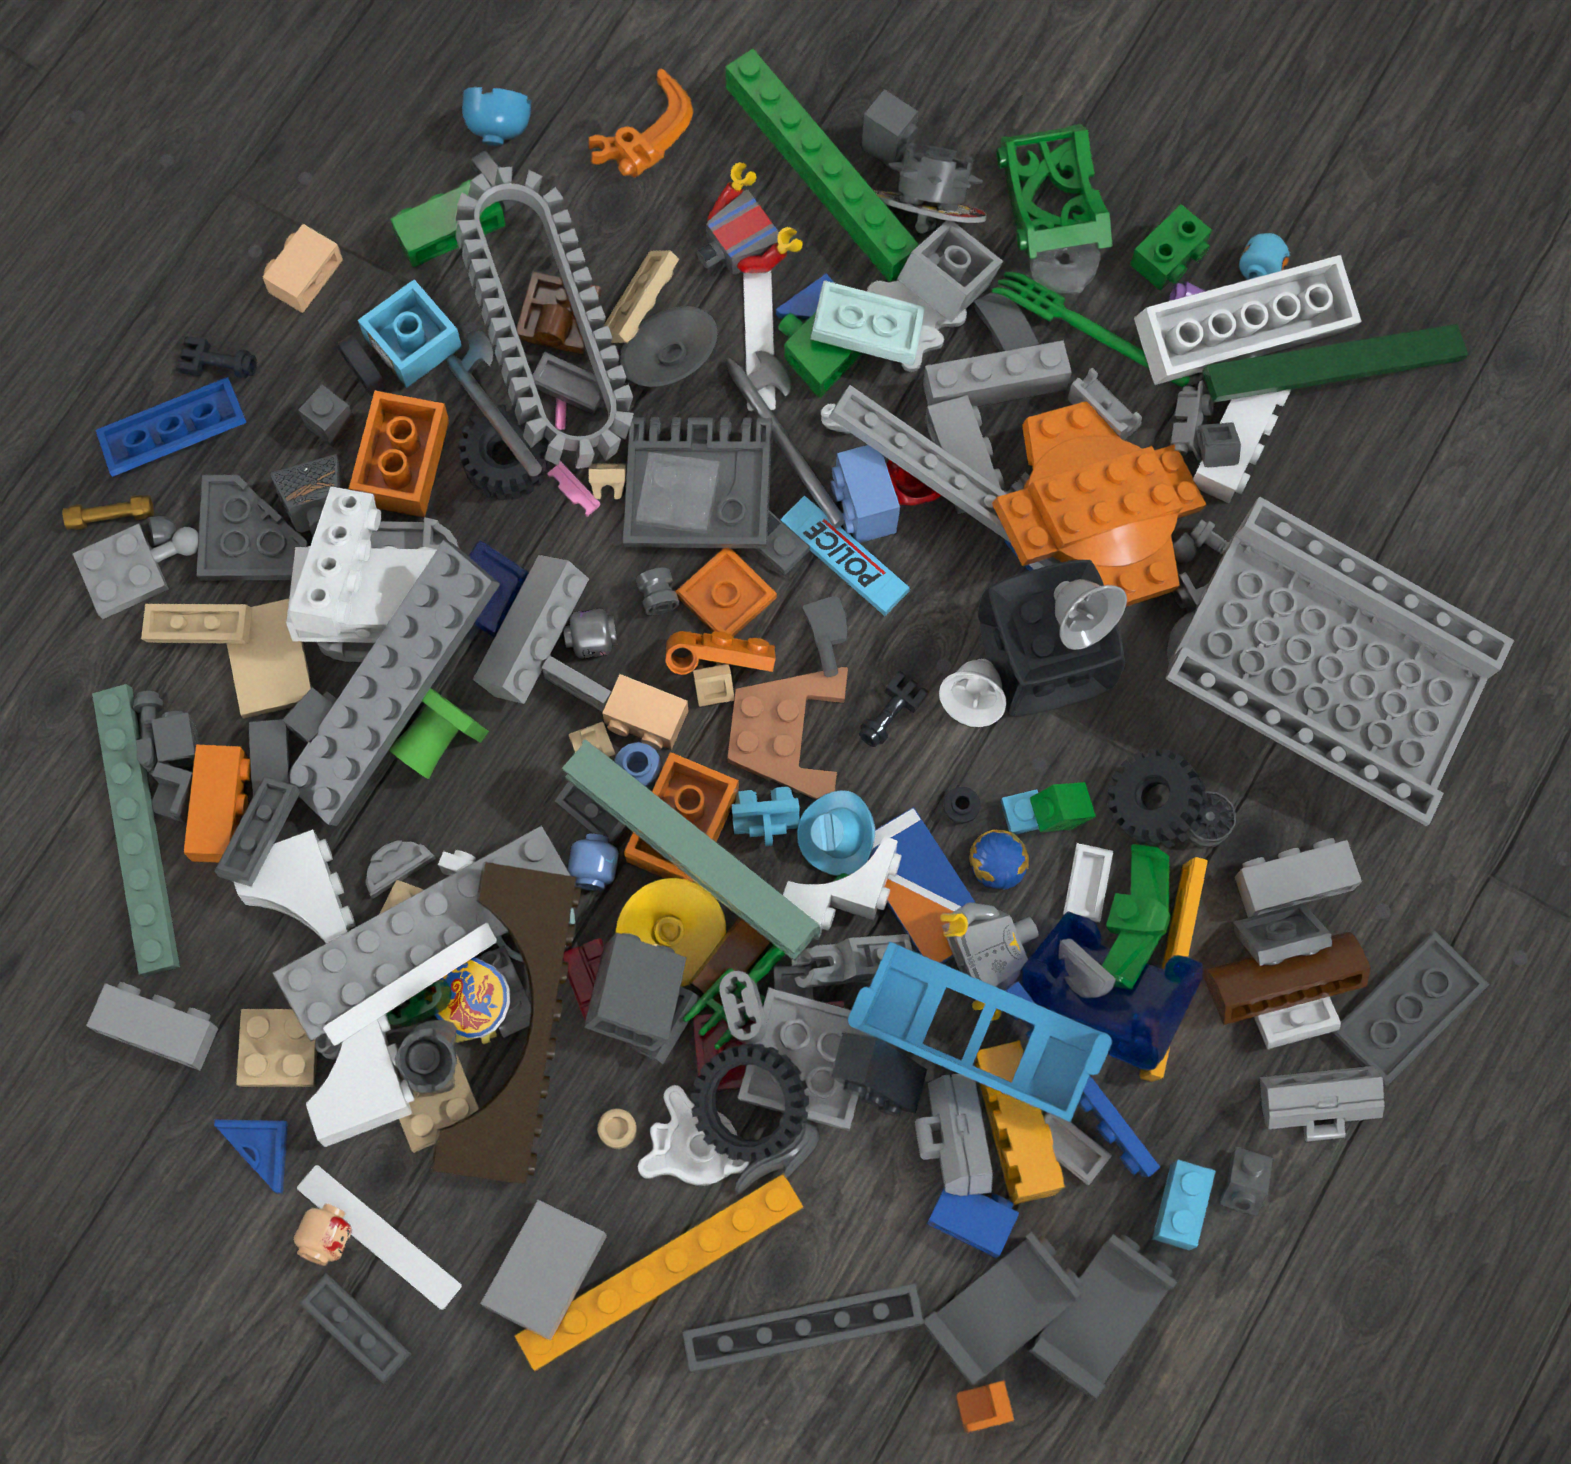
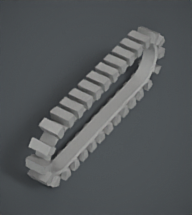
M512 167L497 168L495 186L492 188L481 173L471 180L469 195L461 194L455 221H458L455 237L459 249L463 248L462 257L466 268L470 267L468 275L472 287L476 286L475 296L479 307L483 306L481 314L485 326L489 325L488 335L492 346L496 345L495 355L498 364H503L501 373L505 385L510 384L508 394L512 405L516 404L515 415L518 424L526 422L523 437L531 448L544 437L551 442L548 445L545 460L559 465L562 451L565 449L576 451L575 468L590 467L594 457L592 448L597 446L599 452L607 461L617 453L621 441L619 437L626 440L634 413L624 411H629L633 395L629 384L624 386L626 375L622 364L617 366L619 361L615 345L610 346L612 335L608 325L604 326L606 318L602 307H597L599 298L594 286L590 288L592 278L588 267L583 268L585 258L581 247L577 249L578 238L575 229L570 230L572 221L568 209L561 211L563 197L555 187L542 198L538 194L542 176L530 170L525 186L511 183ZM500 200L520 201L535 210L541 218L608 411L607 423L596 433L588 436L567 435L556 429L544 413L479 220L483 210L494 202Z

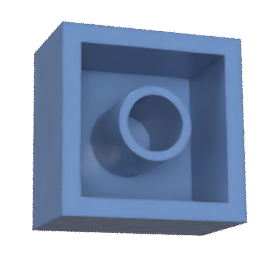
M869 445L837 453L836 467L832 468L834 481H831V489L835 501H842L844 513H842L844 518L843 527L846 533H852L853 538L858 543L896 533L900 505L883 455Z

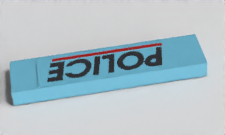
M805 495L780 519L810 546V551L884 616L909 592L910 587L852 536L847 534L841 527L834 528L824 512Z

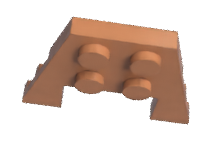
M838 668V674L833 677H826L824 672L821 671L737 688L735 691L728 763L768 781H775L789 787L797 794L802 793L815 800L825 794L834 792L837 772L799 767L805 706L808 699L844 703L848 668Z

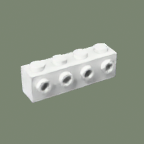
M330 487L289 607L294 629L338 637L341 625L347 624L351 612L349 601L352 592L357 593L360 587L361 572L359 570L362 561L367 562L371 552L370 537L372 531L378 530L381 521V511L376 508L373 494Z

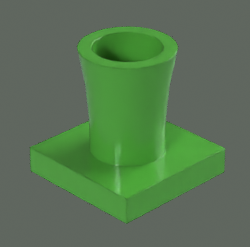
M432 688L429 689L422 700L427 706L389 748L392 754L427 779L432 775L440 757L459 730L480 743L489 732Z

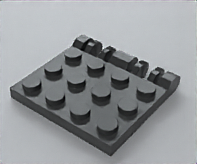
M646 417L632 418L629 428L623 544L625 547L767 549L771 446L773 439L772 418H757L756 442H752V418H743L741 424L742 442L730 441V434L732 433L730 418H721L720 441H714V417H689L687 441H682L683 427L681 417L672 418L671 441H660L662 425L659 417H651L649 441H646Z

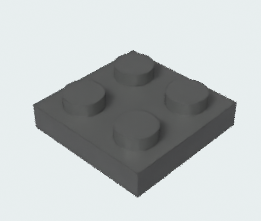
M1304 903L1233 922L1235 936L1259 965H1276L1286 958L1297 955H1313L1319 952L1320 949L1332 946L1331 933Z

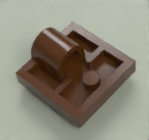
M533 272L516 328L519 339L525 342L584 354L586 347L562 278ZM590 285V288L593 286L595 287L598 298L600 299L601 287L596 285Z

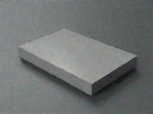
M537 1200L485 1294L481 1305L551 1341L605 1241L606 1233Z

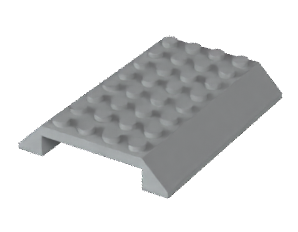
M1259 497L1229 542L1170 658L1165 679L1412 819L1428 826L1444 794L1437 790L1483 688L1488 678L1501 670L1514 640Z

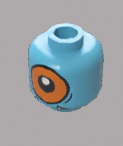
M1275 234L1255 235L1249 240L1239 258L1240 271L1247 280L1283 271L1289 261L1290 252L1281 237Z

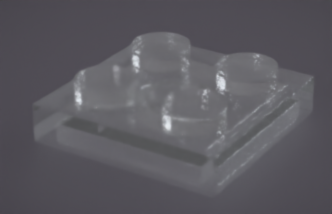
M649 452L636 516L637 524L708 534L721 469L720 462Z

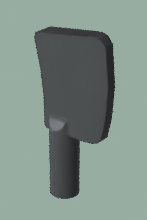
M832 596L803 606V614L812 630L816 647L819 650L824 676L833 677L838 674L832 645L840 644L847 640L846 615L841 600L836 596Z

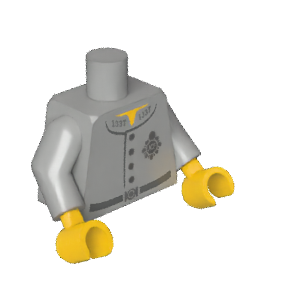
M969 902L953 913H945L940 916L941 921H949V923L942 925L959 971L1002 990H1005L1016 981L1020 975L1021 968L1028 963L1022 944L1039 936L1037 927L1030 917L1013 923L1009 914L997 910L992 905ZM978 1000L972 1004L974 1010H981L985 1006V1003ZM996 1008L991 1021L997 1020L1001 1016V1010Z

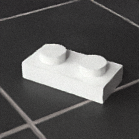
M1330 997L1254 1017L1267 1049L1337 1031L1341 1025Z

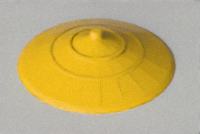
M666 878L643 886L630 897L619 915L616 933L636 935L642 942L653 946H667L673 949L676 954L687 957L680 987L690 984L689 981L726 935V922L722 908L716 898L699 884L681 878Z

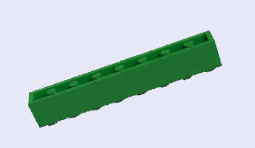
M751 49L727 65L726 89L888 282L898 280L911 252L919 244L754 49Z

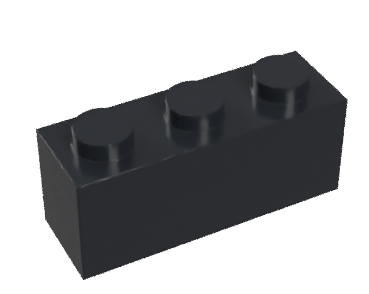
M843 1032L831 1078L844 1085L843 1091L861 1096L862 1102L879 1106L878 1111L892 1116H900L901 1111L916 1113L928 1069L877 1038Z

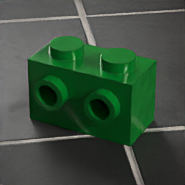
M1180 204L1135 248L1130 266L1162 291L1170 282L1174 285L1184 276L1187 271L1186 266L1192 260L1198 262L1203 258L1210 248V245L1207 243L1212 230Z

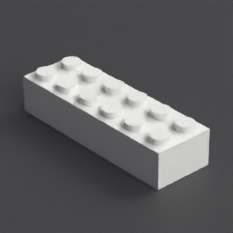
M1341 255L1150 306L1134 318L1154 385L1200 373L1206 365L1251 358L1252 355L1258 357L1341 334L1361 322Z

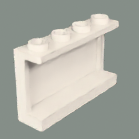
M310 546L295 547L286 621L292 641L375 643L437 550L429 547H420L418 549H397L391 546L371 548L368 561H362L359 570L361 572L360 587L357 593L352 592L349 601L351 604L349 620L347 624L341 625L339 635L335 637L294 629L289 607Z

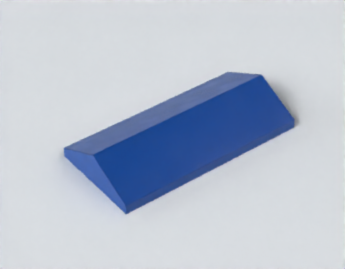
M227 377L96 430L109 472L113 477L247 422L230 380Z

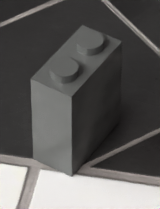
M616 933L603 947L584 1028L655 1052L669 1039L687 957L676 954L673 949L667 946H653L642 942L636 935Z

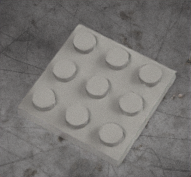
M769 988L763 1006L767 1030L765 1036L755 1044H762L764 1047H773L779 1050L778 1053L780 1055L786 1054L791 1059L790 1064L799 1068L801 1071L799 1077L801 1081L805 1080L807 1089L804 1090L805 1096H809V1105L806 1106L805 1110L808 1111L807 1120L849 1131L858 1096L843 1091L844 1085L831 1078V1073L843 1032L868 1037L874 1036L849 1025L848 1017L851 1010ZM747 1065L738 1100L784 1113L785 1096L779 1082L769 1071L756 1065Z

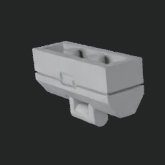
M1373 1066L1260 1077L1262 1110L1267 1128L1303 1126L1306 1142L1345 1138V1121L1383 1118V1077ZM1333 1119L1334 1121L1333 1124L1314 1125V1120Z
M952 1074V1077L950 1075H943L928 1083V1096L932 1117L919 1118L914 1122L920 1157L922 1159H940L946 1193L965 1196L968 1192L969 1195L992 1192L993 1173L975 1080L962 1074ZM940 1130L942 1143L934 1144L932 1131Z

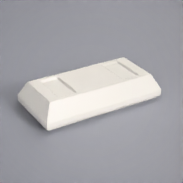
M1076 844L1063 915L1100 922L1112 861V850Z

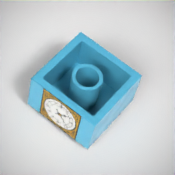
M412 280L358 319L364 339L406 388L462 348L457 328L415 280Z

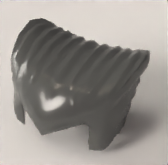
M437 1020L419 1024L401 1044L397 1051L395 1062L411 1089L422 1093H445L455 1087L454 1075L457 1065L455 1039L457 1028L454 1023L446 1020Z

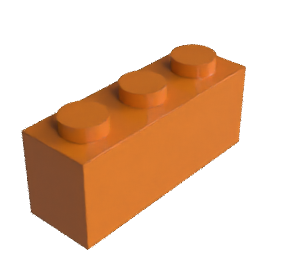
M196 745L184 854L191 861L219 863L241 821V816H244L248 808V796L244 794L245 781H250L251 765L250 759H248L246 753L239 746Z

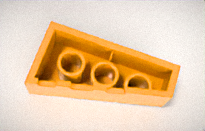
M1020 1041L978 1051L974 1065L979 1069L1012 1082L1025 1050L1022 1049ZM979 1082L1010 1201L1016 1205L1056 1195L1065 1186L1061 1167L1056 1160L1052 1147V1133L1048 1123L1045 1124L1041 1109Z

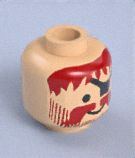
M324 1204L322 1209L312 1208L307 1210L294 1236V1243L299 1248L298 1255L323 1266H326L328 1261L338 1260L352 1233L351 1225L343 1219L346 1213L329 1204Z

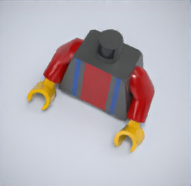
M737 163L731 169L733 182H728L707 218L706 237L709 243L696 251L701 264L706 269L722 260L731 274L741 272L768 273L787 256L788 250L797 252L802 248V241L799 239H794L789 243L790 238L797 233L796 230L785 227L778 232L750 191L747 189L743 192V185H752L756 180V174L752 171H749L742 180L741 173L746 168L744 163Z

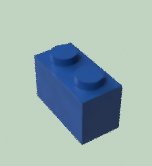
M944 1187L927 1225L994 1258H998L1019 1213L1012 1210L1014 1204L999 1195L992 1194L991 1199L982 1194L969 1195V1192L965 1196L946 1193Z

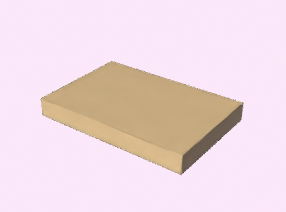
M289 599L251 607L252 617L249 643H227L240 714L243 719L295 707L312 688L303 641H292L286 624Z

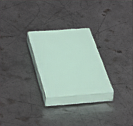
M823 281L810 339L913 366L925 307Z

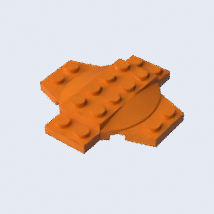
M1087 401L1028 417L1022 424L1028 465L1033 467V471L1025 483L1024 489L998 496L992 503L1021 565H1029L1051 557L1060 562L1091 560L1097 568L1104 585L1118 586L1126 593V607L1175 591L1180 584L1171 534L1178 518L1200 512L1207 505L1196 483L1193 481V477L1180 452L1175 450V445L1154 450L1153 446L1142 449L1139 446L1124 441Z

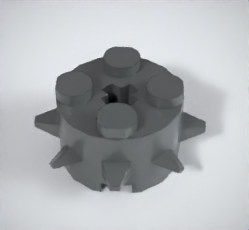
M908 145L905 147L904 157L901 162L889 163V167L900 172L898 190L904 194L903 201L915 205H922L924 200L935 202L938 208L947 211H957L958 204L964 203L966 200L968 188L973 184H982L983 180L971 175L973 159L970 156H965L964 161L956 159L957 151L941 147L923 145L921 152H915L914 147Z

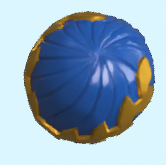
M991 830L980 835L974 841L970 849L969 860L970 865L973 866V873L980 883H983L986 887H992V889L1006 890L1016 886L1023 879L1028 869L1029 855L1023 842L1014 833L1004 830Z

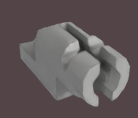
M909 934L848 938L837 944L805 948L795 961L792 959V966L808 965L816 961L817 967L824 968H814L809 971L808 976L794 978L796 984L806 988L870 981L874 979L889 941L912 951Z

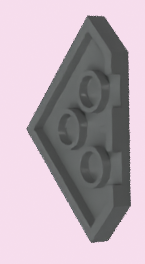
M202 475L197 577L199 581L292 580L295 547H309L307 541L298 532H295L239 475Z

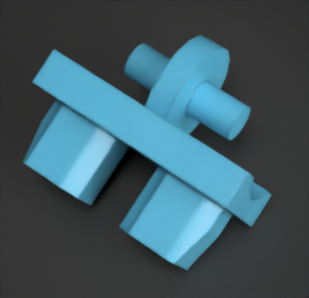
M789 787L774 788L771 790V801L757 802L756 792L752 790L738 791L736 802L732 804L734 834L749 833L750 837L764 836L765 846H773L772 835L787 834L786 829L798 828L800 821L798 798H793Z

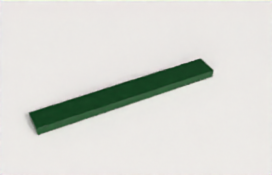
M1457 324L1210 364L1206 365L1202 372L1214 403L1463 361L1469 354Z

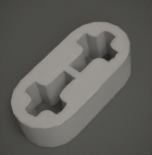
M730 972L725 975L720 984V995L729 1029L732 1035L742 1043L755 1044L765 1036L767 1030V1022L757 985L744 972ZM737 982L747 986V988L741 990L743 1003H740V1000L731 993L736 990L735 983ZM744 1012L747 1013L751 1020L756 1022L751 1025V1032L748 1034L740 1029V1027L745 1025Z

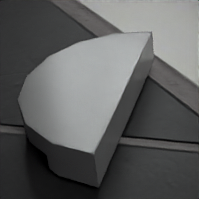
M394 841L382 846L372 856L371 863L367 869L366 885L371 898L374 899L394 886L396 880L402 881L436 859L435 856L425 846L414 842Z
M1072 939L1060 941L1059 960H1065L1069 976L1064 978L1071 989L1083 998L1099 997L1108 993L1116 979Z

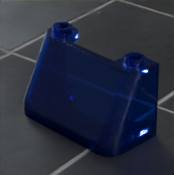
M1067 911L1022 966L1024 990L1035 1004L1108 1034L1112 1040L1108 1055L1141 1069L1154 1070L1165 1057L1201 983L1203 963L1181 955L1171 957L1165 965V970L1146 963L1132 989L1112 987L1104 996L1083 998L1071 989L1064 978L1069 975L1066 970L1065 960H1059L1060 941L1072 939L1101 966L1111 949L1101 945V934L1094 921Z

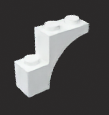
M883 836L878 849L870 860L853 874L838 881L817 885L787 882L783 896L820 924V934L813 939L819 940L822 929L829 931L836 909L830 908V906L871 920L874 919L877 909L884 910L890 893V889L885 887L888 875L896 876L902 855L896 854L897 840Z

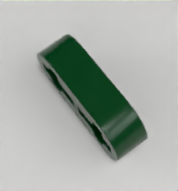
M439 979L404 1001L403 1003L411 1005L401 1010L402 1016L397 1015V1011L402 1008L401 1004L386 1013L389 1024L410 1027L443 1011L451 1001L452 993L449 984L445 980ZM432 988H436V993L432 995V1001L423 999L432 994Z

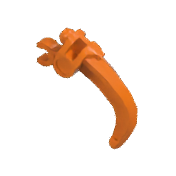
M659 69L657 72V82L662 86L668 98L666 112L655 124L641 134L632 127H622L616 132L614 137H604L602 135L588 137L589 149H602V151L592 152V164L600 165L607 160L615 159L619 164L618 169L622 175H631L636 178L644 170L651 168L664 158V151L685 131L693 115L689 96L666 71Z

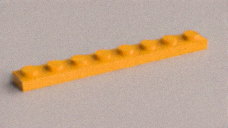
M783 1173L573 1300L551 1341L528 1329L515 1335V1338L531 1367L536 1371L803 1209V1205Z

